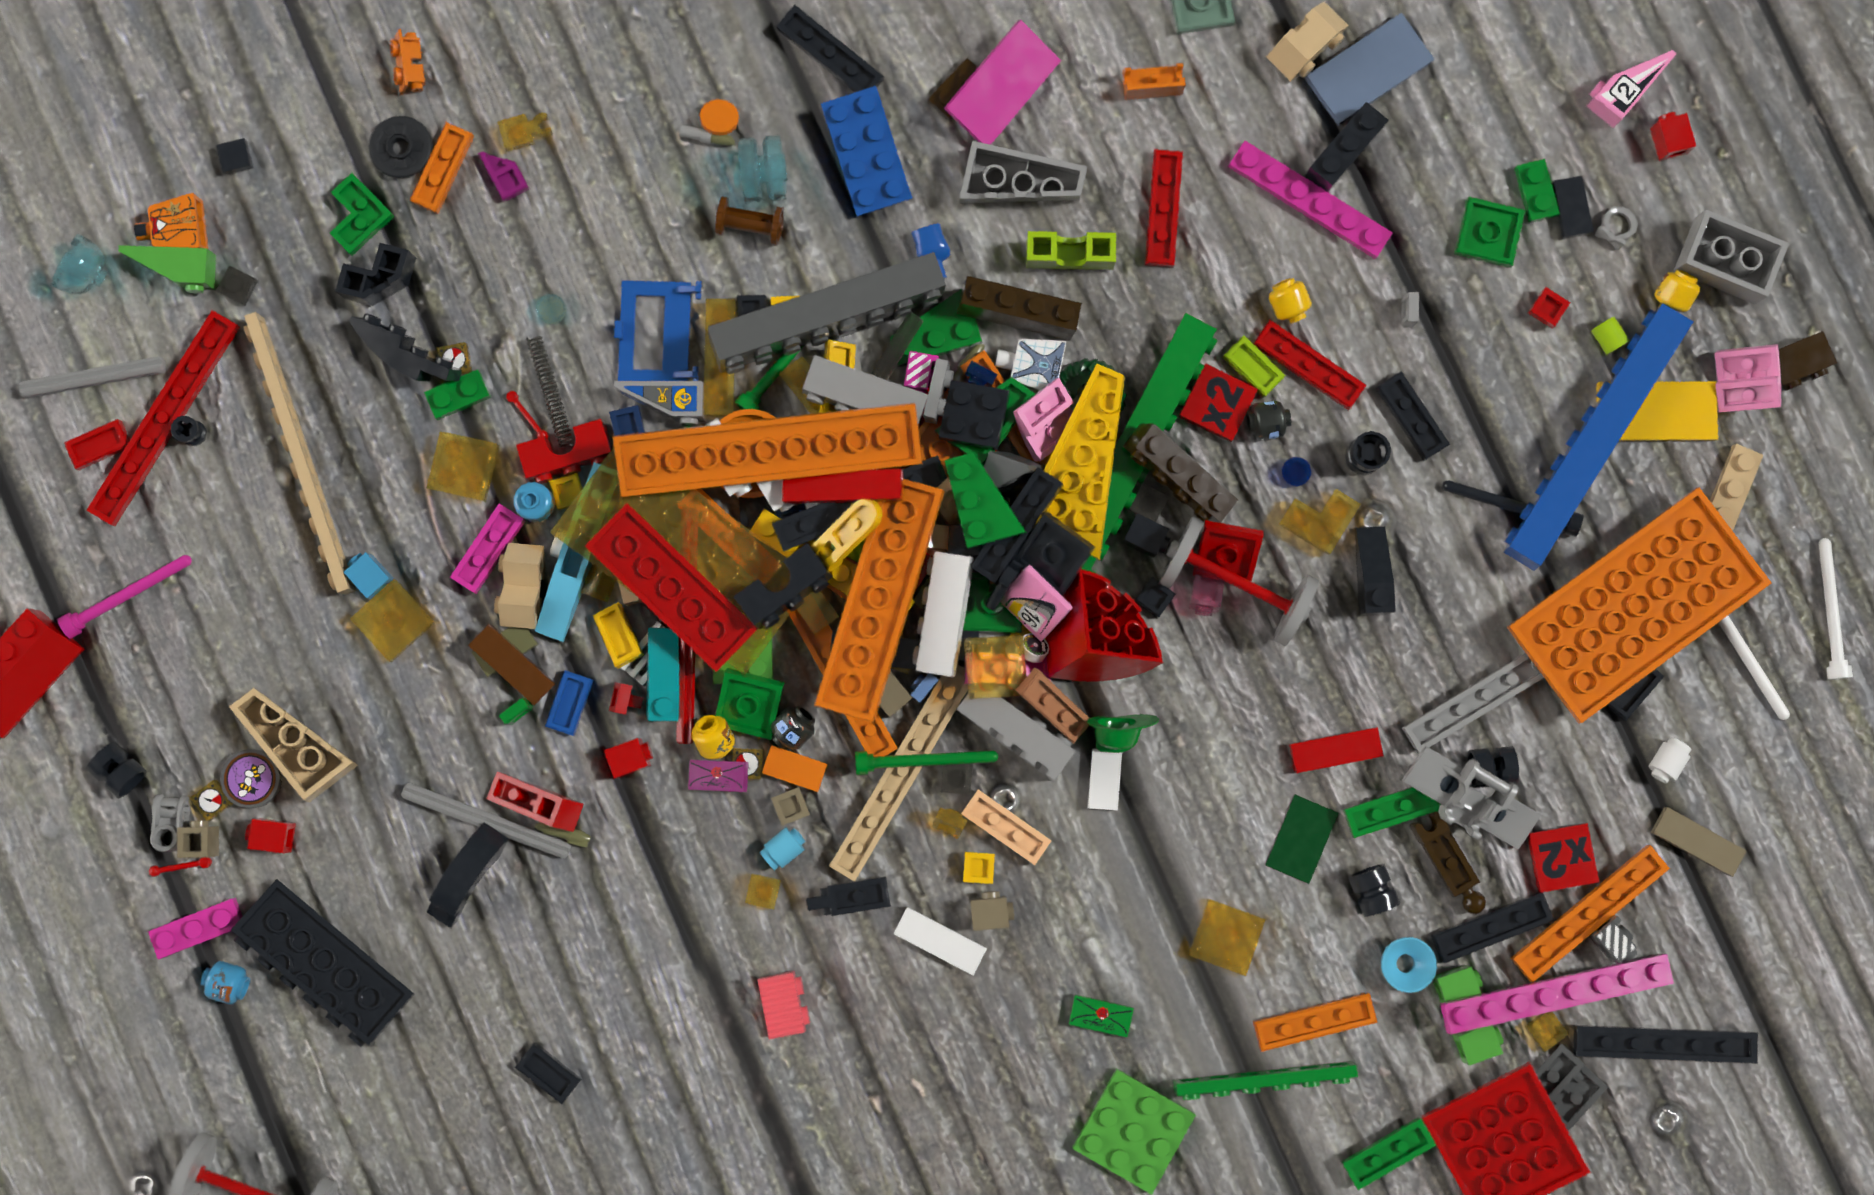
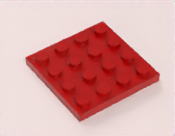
M1530 1061L1421 1115L1424 1124L1463 1195H1547L1591 1173Z

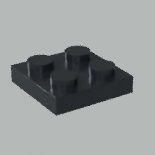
M951 380L938 436L939 439L998 451L1010 391Z
M1046 512L1042 515L1014 560L1023 565L1024 570L1031 565L1063 596L1096 547L1052 514Z

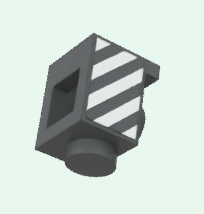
M1613 916L1589 937L1611 962L1626 963L1637 954V947L1631 941L1634 937L1630 931L1621 924L1617 925L1621 922V919L1618 916Z

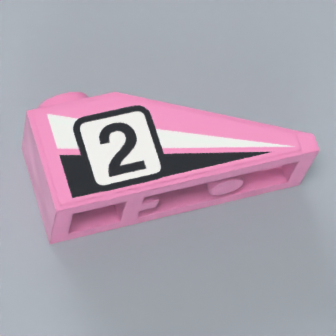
M1671 50L1613 75L1606 83L1600 81L1590 92L1589 95L1593 99L1586 107L1614 128L1670 63L1676 53Z

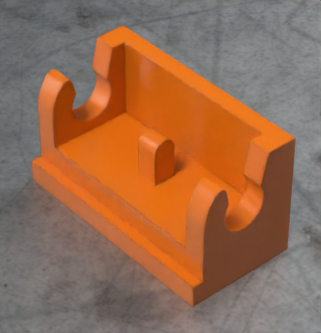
M1176 63V66L1124 68L1122 70L1124 99L1182 95L1186 86L1185 77L1182 78L1183 63Z

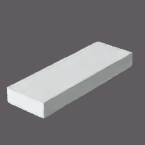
M909 907L906 908L894 931V934L971 975H974L987 950L986 947Z

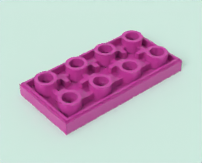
M1018 20L944 109L978 142L991 145L1061 62V59L1022 20Z

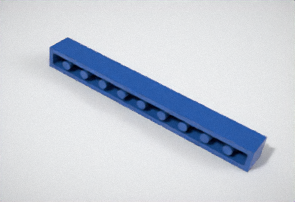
M1663 303L1656 311L1649 310L1641 322L1645 326L1640 335L1635 333L1626 346L1630 352L1625 359L1620 357L1612 368L1611 372L1615 374L1610 383L1605 381L1598 390L1596 396L1600 400L1595 407L1590 405L1581 418V421L1585 422L1580 431L1575 429L1565 443L1569 446L1565 455L1559 454L1552 463L1550 469L1554 472L1550 479L1544 478L1537 487L1535 493L1539 495L1534 504L1529 502L1519 517L1523 519L1518 529L1513 527L1506 536L1504 542L1508 545L1504 550L1505 554L1533 571L1541 566L1694 321Z

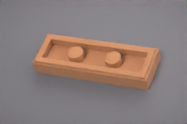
M1034 668L1016 689L1029 704L1073 744L1089 727L1087 723L1089 717L1038 669Z

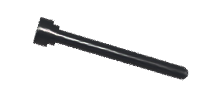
M1446 480L1442 483V488L1446 492L1521 514L1527 505L1517 500L1451 480ZM1574 512L1563 529V533L1576 537L1583 523V514Z

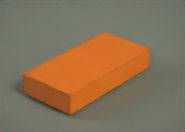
M771 745L762 773L819 792L828 764Z

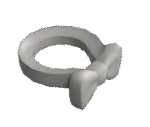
M1618 206L1613 207L1603 216L1602 226L1596 230L1595 236L1606 239L1608 242H1611L1616 250H1619L1625 245V240L1629 239L1636 232L1638 227L1637 219L1629 209ZM1612 215H1622L1628 220L1629 230L1627 233L1616 236L1610 232L1609 219Z

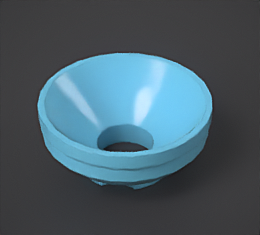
M1403 937L1394 940L1385 948L1381 957V970L1384 978L1392 987L1402 992L1421 991L1432 982L1436 973L1437 962L1434 952L1425 942L1417 938ZM1404 954L1410 955L1413 959V967L1408 972H1401L1396 963L1397 959Z

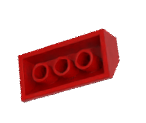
M26 608L0 637V738L5 739L84 650L73 638L69 639L61 628L40 610Z

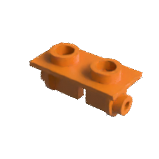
M398 29L394 39L390 40V53L392 57H396L397 65L393 70L394 83L399 85L400 95L404 94L406 88H411L412 92L423 91V86H425L423 64H412L411 60H422L420 38L414 32L405 33V37H402V30Z

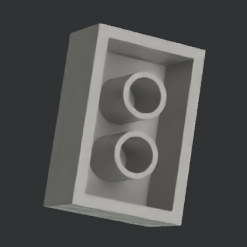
M1705 210L1694 218L1674 272L1676 269L1682 270L1696 277L1701 283L1750 303L1757 304L1769 296L1789 243L1712 211Z

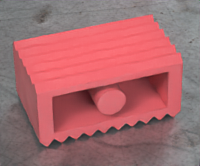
M795 970L760 977L758 985L769 1040L805 1033V1025L810 1024V1017L807 1006H801L799 995L804 994L802 977H796Z

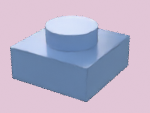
M928 673L926 677L920 674L910 686L914 690L911 697L918 703H921L939 680L931 673Z

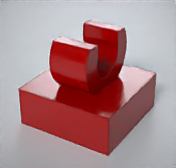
M615 682L609 711L626 715L628 706L641 709L644 697L631 695L632 685Z

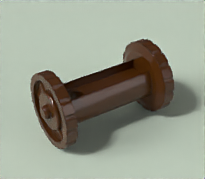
M722 196L716 213L715 234L722 236L726 228L769 235L771 245L778 246L784 227V207L777 206L774 215L729 207V198Z

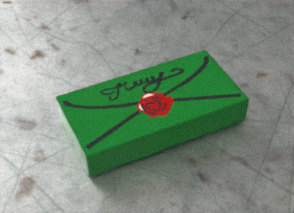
M1075 994L1068 1024L1128 1038L1134 1008Z

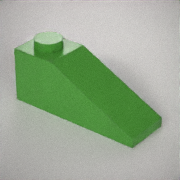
M119 245V252L185 288L186 292L201 294L204 293V289L214 290L216 255L207 248Z

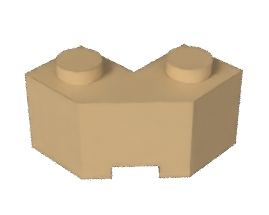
M1322 2L1305 15L1304 20L1294 30L1288 31L1266 57L1290 81L1299 75L1304 78L1315 67L1313 61L1321 52L1327 48L1333 50L1345 38L1342 33L1349 25L1327 3Z
M508 543L505 554H501L499 557L498 568L499 572H503L504 586L501 595L495 598L494 612L499 614L500 626L536 629L542 607V598L539 596L541 580H544L545 577L544 546Z

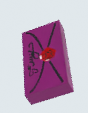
M690 760L688 790L747 792L749 762Z

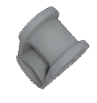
M157 794L154 797L150 842L156 850L163 852L177 851V828L188 827V819L191 812L189 796L183 795L181 798H167L163 794ZM168 807H175V810H170ZM170 830L173 834V842L167 846L164 842V836Z

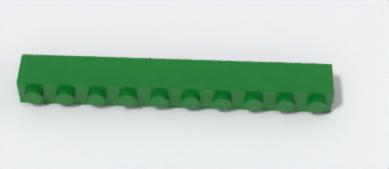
M1187 313L1182 318L1115 446L1099 560L1101 562L1110 547L1105 544L1109 534L1111 533L1115 536L1123 522L1122 519L1118 518L1122 509L1126 508L1129 510L1137 495L1132 492L1137 482L1143 484L1149 472L1146 467L1137 464L1130 457L1131 454L1123 445L1140 424H1155L1162 431L1170 432L1177 419V416L1173 415L1177 404L1183 407L1191 392L1186 389L1191 379L1195 381L1198 379L1204 367L1199 362L1204 353L1211 354L1218 340L1213 337L1217 330L1216 328ZM1090 556L1082 569L1096 573L1091 570L1096 559Z

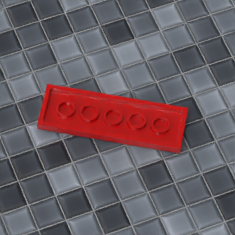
M628 503L585 545L600 562L715 672L758 630L745 615Z

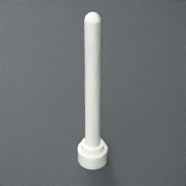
M1822 538L1818 545L1832 661H1829V667L1826 668L1828 680L1853 678L1852 665H1848V660L1844 659L1831 541L1828 538Z
M1725 617L1718 622L1778 718L1781 720L1788 719L1790 716L1789 710L1730 617Z

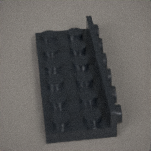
M278 879L273 882L231 929L237 935L234 941L245 951L252 948L260 954L256 959L269 971L273 967L282 973L279 979L292 990L296 986L303 990L305 994L302 998L313 1008L316 1009L320 1005L328 1011L325 1018L337 1028L342 1024L351 1031L348 1037L361 1048L365 1043L372 1047L376 1043L374 1041L415 995Z

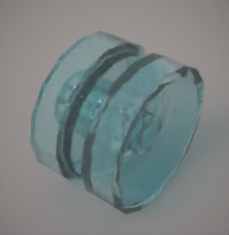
M765 136L763 139V155L759 154L758 143L754 137L739 138L740 173L745 203H757L762 200L763 183H766L768 197L771 201L786 200V181H788L781 136Z

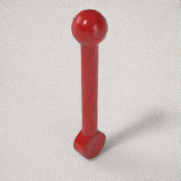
M515 391L508 392L506 399L510 403L515 404L536 431L537 438L543 436L548 438L547 431L542 430L520 403L518 394Z
M201 857L198 861L158 867L153 865L149 868L148 872L150 876L157 877L160 873L198 866L208 868L211 866L212 860L210 857Z

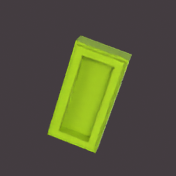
M1244 335L1222 357L1251 386L1257 388V392L1263 398L1286 376Z

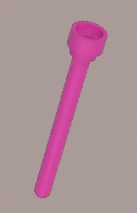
M183 555L79 614L77 612L73 614L67 613L57 619L61 630L69 639L82 633L86 623L188 567L192 563V559L188 555Z

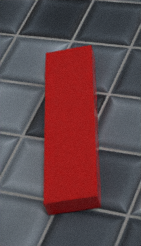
M1154 149L1145 252L1146 266L1174 268L1183 151Z
M1272 320L1268 321L1253 343L1260 351L1348 411L1367 386Z
M902 469L862 470L783 479L782 502L785 504L856 502L861 499L903 501Z

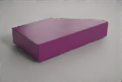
M482 151L478 153L504 203L530 190L515 161L492 156Z

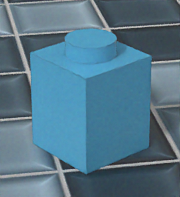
M366 552L363 555L360 553L354 556L347 564L349 568L343 572L367 599L373 601L396 582L373 555Z

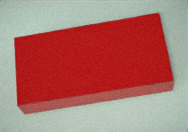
M116 419L66 441L64 445L74 469L79 471L124 451L130 439L122 420Z

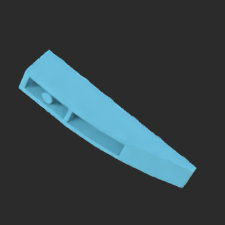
M595 462L593 463L551 577L535 629L537 633L564 642L596 559L585 545L611 519L621 494L617 470Z

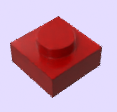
M1545 287L1528 311V314L1553 329L1571 302Z

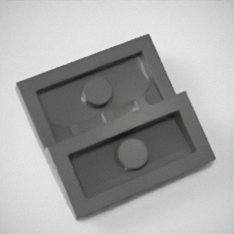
M1563 1044L1536 1071L1539 1080L1568 1131L1608 1088Z

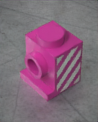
M910 351L904 386L926 394L934 372L931 366H935L936 359H939V356Z

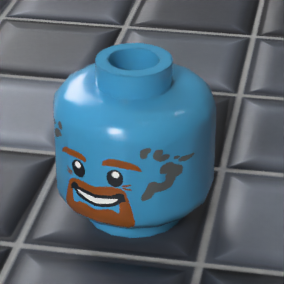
M528 482L521 485L513 498L516 512L522 518L531 522H541L547 519L555 507V499L552 492L537 482Z
M218 961L212 968H206L201 978V985L204 986L205 996L226 1004H233L238 999L242 1000L250 984V977H247L245 968L224 961Z

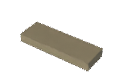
M1669 807L1663 808L1650 832L1729 877L1734 876L1746 853L1745 849Z

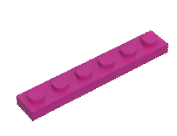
M1244 140L1228 166L1231 170L1373 259L1378 257L1392 235V232L1246 140Z

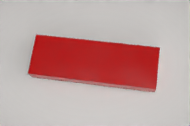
M1378 727L1289 744L1295 773L1384 756Z

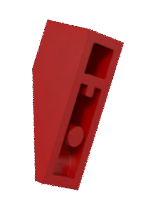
M498 771L486 798L491 802L543 824L574 832L584 805L561 794Z

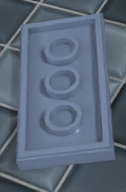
M1400 13L1308 74L1305 80L1336 124L1340 125L1355 115L1366 102L1369 104L1373 103L1433 63L1435 59L1404 15Z

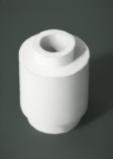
M1670 737L1667 742L1662 743L1649 764V768L1652 770L1651 775L1666 784L1669 780L1676 782L1690 759L1689 753L1692 749L1682 741Z

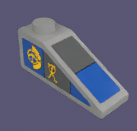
M614 381V388L618 393L675 421H680V425L697 426L698 421H705L706 386L703 381Z

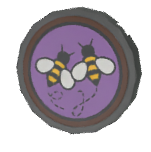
M247 749L235 753L227 760L221 772L220 782L223 793L230 802L243 808L253 809L267 805L275 799L282 785L281 771L263 750Z

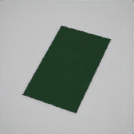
M1295 794L1266 866L1310 884L1339 813Z

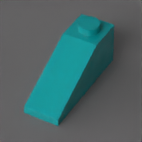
M648 628L646 717L648 721L679 720V636L670 628Z

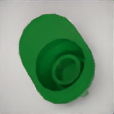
M1148 714L1119 717L1098 716L1087 720L1090 726L1095 727L1097 750L1113 753L1126 752L1133 748L1138 742L1141 729L1153 726L1159 722L1157 716Z

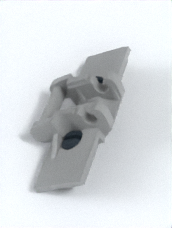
M1426 745L1402 780L1439 802L1440 808L1438 813L1441 819L1449 824L1453 822L1465 828L1468 835L1477 840L1481 837L1479 832L1481 827L1509 845L1519 849L1541 817V814L1514 799L1518 791L1516 784L1512 782L1506 783L1481 768L1479 762L1474 759L1468 761L1463 768ZM1474 777L1495 789L1491 797L1469 786Z

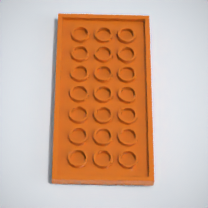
M1698 487L1512 622L1507 628L1578 723H1583L1772 582L1701 488Z

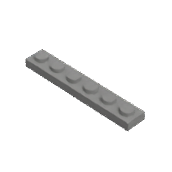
M1524 653L1405 725L1402 729L1415 751L1420 753L1425 745L1431 747L1544 677L1528 655Z

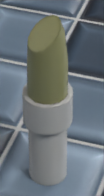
M681 125L679 135L682 137L700 140V142L707 144L735 146V141L730 135H713L704 128L700 129Z

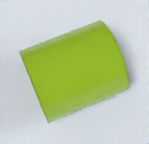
M1614 316L1591 330L1606 355L1630 341Z

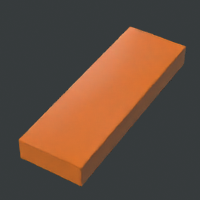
M448 122L445 123L410 198L412 203L439 214L475 137L473 133Z

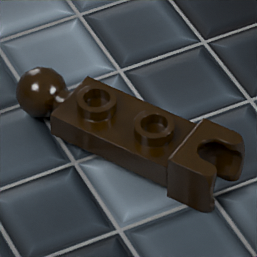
M1438 811L1429 814V818L1432 821V827L1429 831H1426L1420 823H1412L1410 825L1412 832L1424 848L1451 896L1456 897L1462 893L1464 896L1462 905L1466 912L1470 914L1481 913L1486 906L1485 897L1482 893L1474 891L1472 888L1480 883V880L1450 832L1446 821L1441 819Z

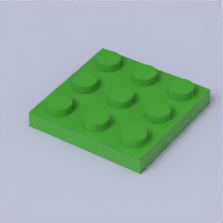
M1116 1068L1072 1148L1152 1195L1196 1114Z

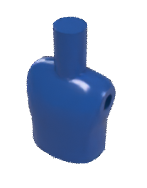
M937 223L914 230L911 234L915 243L917 257L934 252L943 278L946 279L947 276L942 261L948 259L951 254L941 225Z

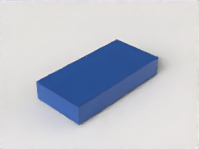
M564 670L545 727L575 736L594 680Z

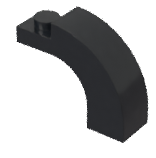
M484 822L468 839L446 869L429 898L431 903L426 912L436 920L452 928L458 921L467 900L479 881L501 856L509 838Z

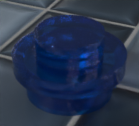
M1301 457L1288 459L1283 464L1281 471L1284 481L1295 487L1302 486L1308 482L1312 472L1310 464Z

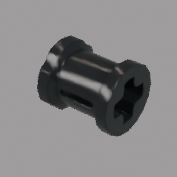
M180 416L171 425V433L178 441L193 446H198L205 441L206 427L203 423L195 421L189 416Z

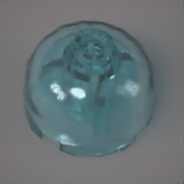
M77 234L71 242V245H73L72 250L69 249L62 257L52 278L51 286L69 294L81 295L89 292L94 285L101 287L108 272L103 270L105 257L100 247L90 239Z

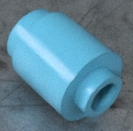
M785 827L764 844L765 848L760 853L770 867L776 870L779 867H785L805 850L802 844L806 841L796 828L790 831Z

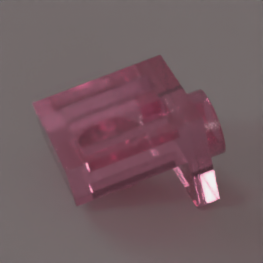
M1196 568L1188 609L1195 610V614L1201 616H1212V613H1218L1221 608L1224 581Z

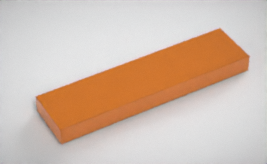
M1369 992L1253 1021L1261 1052L1378 1023Z

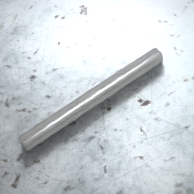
M406 783L402 790L401 797L478 827L485 822L509 839L562 859L566 858L570 852L571 844L417 785Z

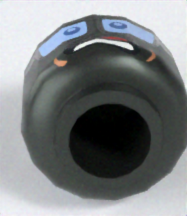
M1280 401L1255 403L1251 411L1247 412L1249 434H1254L1255 438L1261 441L1282 438L1286 433V427L1291 426L1290 410L1284 409Z
M800 705L797 707L787 706L771 724L774 734L772 739L782 749L786 747L792 750L799 749L814 734L815 719L808 710Z

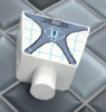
M1019 339L1016 353L998 350L995 366L1012 370L1011 377L1037 394L1053 380L1059 378L1066 341Z

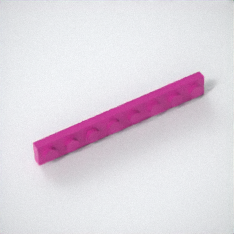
M1657 954L1626 963H1617L1440 1003L1446 1033L1455 1034L1674 984L1668 955Z

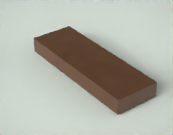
M490 623L468 644L474 652L534 706L555 685V682Z

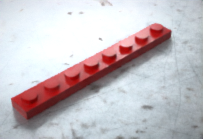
M213 310L210 312L86 511L112 526L117 525L171 439V425L173 421L180 416L186 415L240 329V326Z

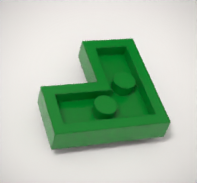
M353 173L346 177L331 192L350 214L330 234L351 256L359 251L395 217Z

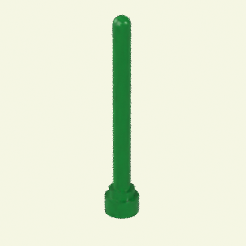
M799 352L787 356L782 354L751 391L747 390L745 394L741 393L734 403L741 410H758V405L761 402L759 399Z
M856 751V776L868 775V772H874L876 768L992 763L998 760L999 755L996 751H973L873 757V754H867V751Z

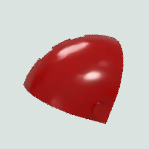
M1081 569L1066 593L1062 596L1073 608L1046 637V642L1049 646L1047 654L1049 678L1084 682L1118 680L1145 673L1163 663L1157 637L1153 628L1150 627L1148 629L1145 621L1139 614L1142 611L1141 608L1126 592L1121 594L1111 586L1109 579Z

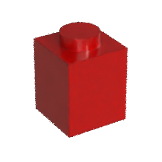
M1670 112L1658 117V121L1650 128L1659 161L1686 155L1697 146L1687 113L1676 115V112Z
M636 738L604 750L614 779L651 767L649 760L653 759V754L649 743H643L642 738Z
M264 818L252 819L245 832V840L248 842L247 849L291 853L296 823Z

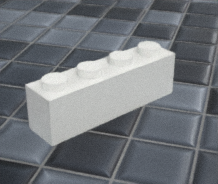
M936 551L934 558H929L927 575H931L929 587L924 588L922 604L926 605L925 616L920 617L917 633L921 635L920 647L916 646L913 653V664H917L916 671L951 677L956 676L973 571L971 565L975 558Z

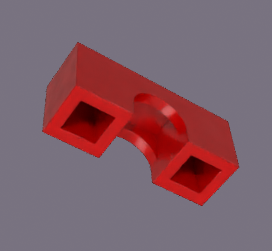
M600 418L572 427L576 439L575 445L570 452L563 455L553 453L550 442L545 436L517 444L516 448L526 479L530 482L544 484L553 480L552 476L563 473L564 476L578 473L581 471L580 467L589 464L593 466L594 462L600 465L609 463L608 458L615 457L605 422Z

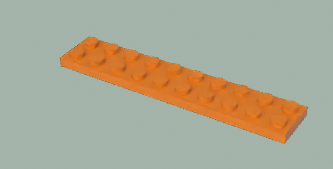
M915 402L616 435L613 437L621 497L922 464Z

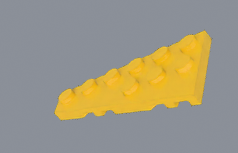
M1096 364L1044 468L1045 472L1064 484L1046 512L1052 514L1093 544L1096 548L1090 556L1097 560H1100L1125 380L1123 374Z

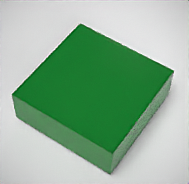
M522 697L501 713L499 717L504 724L513 725L529 713L534 706L530 701Z

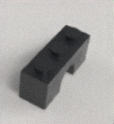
M1366 102L1310 166L1304 177L1329 192L1358 156L1379 135L1389 120Z
M808 543L783 560L790 571V582L785 589L779 592H771L762 581L757 579L734 596L752 624L758 629L771 628L780 621L779 616L788 609L789 611L796 610L805 602L804 598L812 592L816 594L829 585L828 580L833 576Z

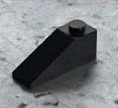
M1356 527L1355 545L1359 616L1395 613L1394 578L1385 527Z

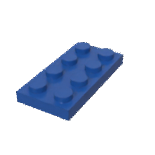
M870 87L821 103L825 121L856 216H863L912 200L877 87Z

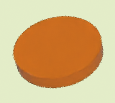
M716 99L707 102L702 107L700 122L707 132L713 135H726L736 129L739 122V113L737 108L729 101Z

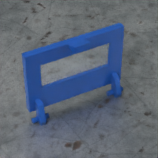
M622 280L620 321H615L614 339H619L618 381H688V379L698 381L699 367L694 366L693 371H689L691 294H696L695 299L701 300V281H696V286H692L691 282Z

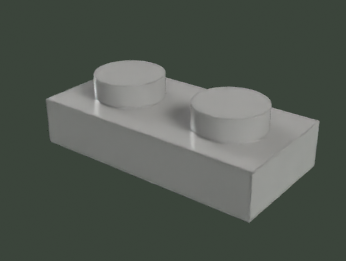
M936 359L923 414L925 422L937 424L939 416L943 417L947 400L943 399L945 388L950 387L954 371L950 370L948 360Z

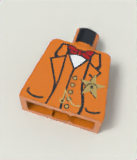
M194 193L150 205L148 207L149 222L136 223L134 225L136 239L138 241L151 240V244L154 247L208 249L203 200Z

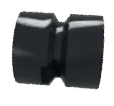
M1364 432L1348 445L1345 452L1346 464L1357 474H1372L1389 460L1391 454L1390 443L1379 432Z
M116 742L103 747L86 767V770L95 779L106 781L105 788L116 798H122L130 793L146 775V769L135 759L128 760V753Z
M1513 746L1494 748L1493 752H1490L1488 748L1469 750L1467 762L1474 759L1479 762L1481 768L1506 783H1518L1519 762ZM1475 777L1471 782L1473 788L1490 787Z
M1378 864L1363 869L1348 877L1354 893L1361 895L1358 903L1364 917L1380 914L1400 904L1395 888L1388 887L1391 878L1385 864Z

